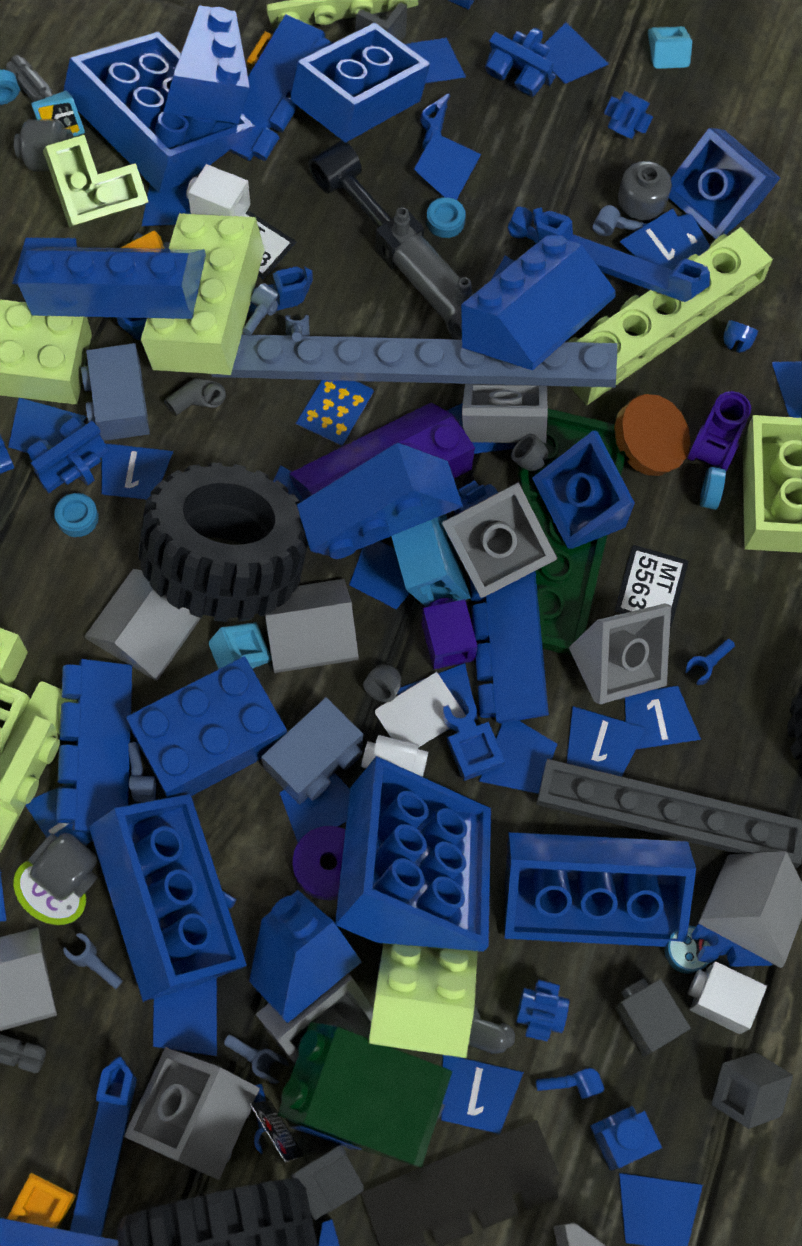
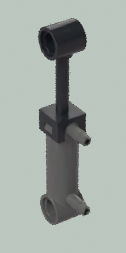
M340 140L311 158L308 162L309 170L317 185L327 194L338 188L346 190L378 227L376 229L375 248L377 254L391 270L398 267L446 322L452 339L462 340L461 304L474 294L470 279L466 277L460 278L424 238V227L408 209L400 207L396 210L394 218H390L355 178L362 173V166L350 144Z

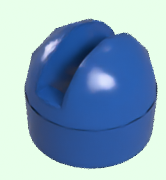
M729 320L724 331V344L730 350L737 341L739 342L736 350L737 353L745 352L751 348L759 331L747 325Z

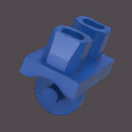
M535 27L528 35L517 31L513 41L494 32L489 41L492 51L485 65L487 73L498 80L504 81L512 66L522 71L515 85L520 92L530 97H534L543 84L550 86L556 76L552 73L553 62L546 59L550 48L541 43L543 37L542 30Z
M73 417L62 424L59 431L64 440L53 448L46 440H39L28 448L27 452L32 460L31 465L42 487L48 493L63 483L69 485L77 478H80L87 486L95 481L90 469L101 462L100 457L108 453L109 450L100 435L99 427L93 421L85 424L77 417Z

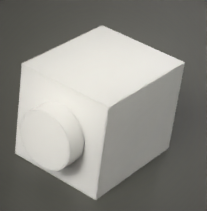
M208 164L205 165L198 177L192 178L187 188L186 197L189 199L191 214L244 217L250 207L248 180Z
M715 961L706 968L705 972L699 969L695 974L688 991V995L694 997L689 1010L738 1034H742L751 1028L767 986Z

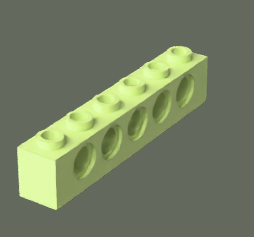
M742 227L729 236L722 234L710 245L706 252L700 256L694 254L688 258L707 266L710 272V286L686 302L649 290L641 297L635 295L623 304L618 313L610 318L608 316L602 317L592 326L589 333L580 339L574 337L568 342L618 343L617 385L763 282L773 259ZM657 311H663V312L667 313L668 315H662V314L658 313ZM626 332H634L638 336H632L627 334ZM569 386L586 406L611 389L610 387Z

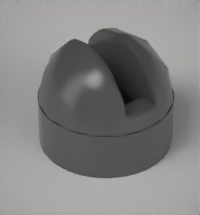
M528 434L515 445L511 458L521 468L536 471L544 466V460L548 459V450L544 442L536 435Z
M377 665L369 672L363 686L365 691L374 699L381 702H391L400 690L401 676L399 671L392 665Z

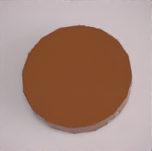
M644 394L629 401L618 412L614 426L616 444L620 452H625L629 458L627 462L633 469L645 475L661 476L680 467L687 458L691 443L689 427L683 414L671 401L659 395Z

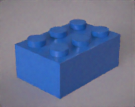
M373 23L297 62L290 100L346 143L420 102L430 63L378 24Z
M245 656L126 717L137 743L167 798L187 794L193 796L261 760V756L287 733L283 722Z

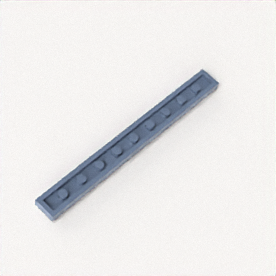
M242 335L231 375H211L212 377L616 388L618 343L564 342L534 370H529L462 348V340L302 336L301 341L295 342L292 336Z

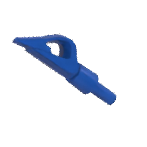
M446 94L435 103L429 105L420 116L421 124L427 130L422 144L424 150L434 132L441 135L450 94ZM436 112V116L434 118L428 117L432 113Z

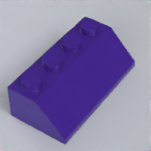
M429 403L289 473V477L302 499L305 500L398 442L447 460L453 478H456L472 470L475 447L453 414L433 403Z

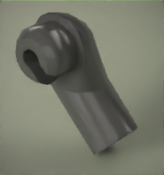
M195 378L164 399V403L174 416H177L191 405L209 408L220 406L226 398V391L220 383Z
M475 1005L469 1045L491 1054L504 1053L507 1048L512 1047L515 1042V1033L512 1027L506 1023L499 1025L482 1020Z

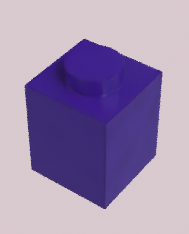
M443 598L430 603L429 607L423 608L422 627L433 670L475 661L478 646L465 599L454 601L451 598Z

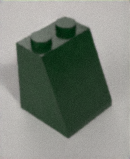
M310 1022L307 1033L299 1044V1055L291 1078L283 1089L282 1103L277 1116L361 1148L359 1150L422 1168L453 1071L389 1046L369 1044V1038L343 1028Z

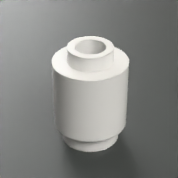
M378 735L376 743L367 741L361 767L367 768L377 756L423 777L428 752L419 750V745Z

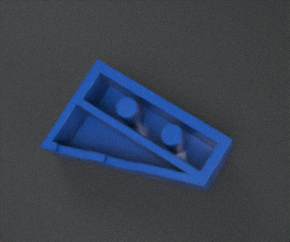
M199 5L173 74L163 113L238 124L250 86L236 11H230L223 7Z
M398 442L297 504L310 551L330 556L333 559L345 558L358 549L463 507L448 461Z

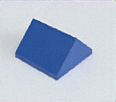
M597 431L590 432L532 477L568 549H573L626 528L635 502Z

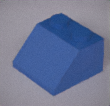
M708 128L671 178L672 188L669 198L685 213L692 214L695 221L717 239L722 234H727L756 210L779 181L780 177L728 132L721 129Z
M297 890L291 896L280 899L273 906L272 911L262 918L249 981L288 1024L358 966L361 960L334 921Z

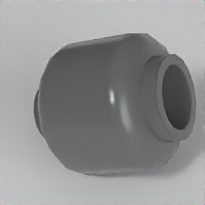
M57 119L27 120L22 125L20 134H16L14 137L15 154L17 158L23 159L24 164L31 171H50L43 153L45 146L74 137L71 129H66L64 124Z
M640 161L632 164L624 172L618 192L619 205L623 212L631 218L638 220H650L658 217L665 210L672 188L671 176L664 167L651 161Z
M53 833L50 834L28 860L33 865L30 871L31 879L58 901L68 899L73 893L81 898L98 878L92 872L97 864V856L69 833H63L58 837Z

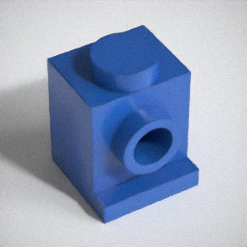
M633 1106L590 1125L610 1171L619 1169L662 1148L646 1112L643 1111L637 1114Z

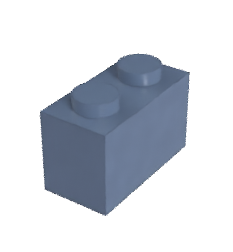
M136 344L86 350L88 366L81 367L85 391H92L93 402L86 403L88 423L93 421L99 427L103 441L149 435V422Z
M326 697L261 756L263 768L299 805L308 797L311 800H315L329 787L331 781L328 778L340 767L343 770H347L360 758L363 753L360 749L363 746V733Z

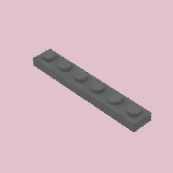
M546 760L536 805L736 854L786 851L794 868L801 865L802 820L559 761Z

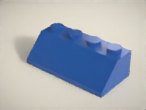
M547 235L461 304L462 348L534 370L615 298V289L582 244L567 241L565 237L560 235Z
M44 247L26 250L17 284L32 316L192 319L206 253L204 249Z
M191 794L114 808L89 826L143 1002L191 988L247 966Z
M509 832L505 870L504 939L667 947L669 941L687 942L696 866L688 841ZM677 930V939H670L672 933Z

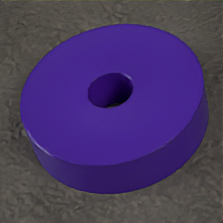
M337 826L314 828L307 832L295 847L293 854L295 879L306 893L322 900L338 899L345 829ZM324 856H333L337 861V866L332 870L323 869L320 865V860Z

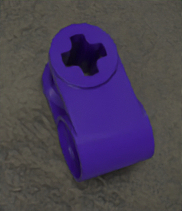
M729 391L721 394L716 399L705 425H702L688 455V460L694 461L699 459L717 468L725 469L727 472L740 441L738 440L751 413V405L746 396L739 392ZM721 413H730L737 420H727Z

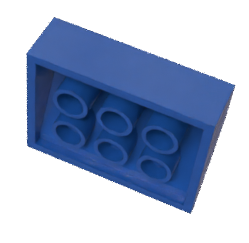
M159 32L71 57L64 91L67 90L70 93L77 110L130 164L136 163L139 173L159 193L189 182L203 170L206 164L211 165L255 127L243 113L241 114L239 125L236 123L163 113L173 74L181 53Z
M376 756L350 788L335 925L376 943L484 952L489 947L491 808Z

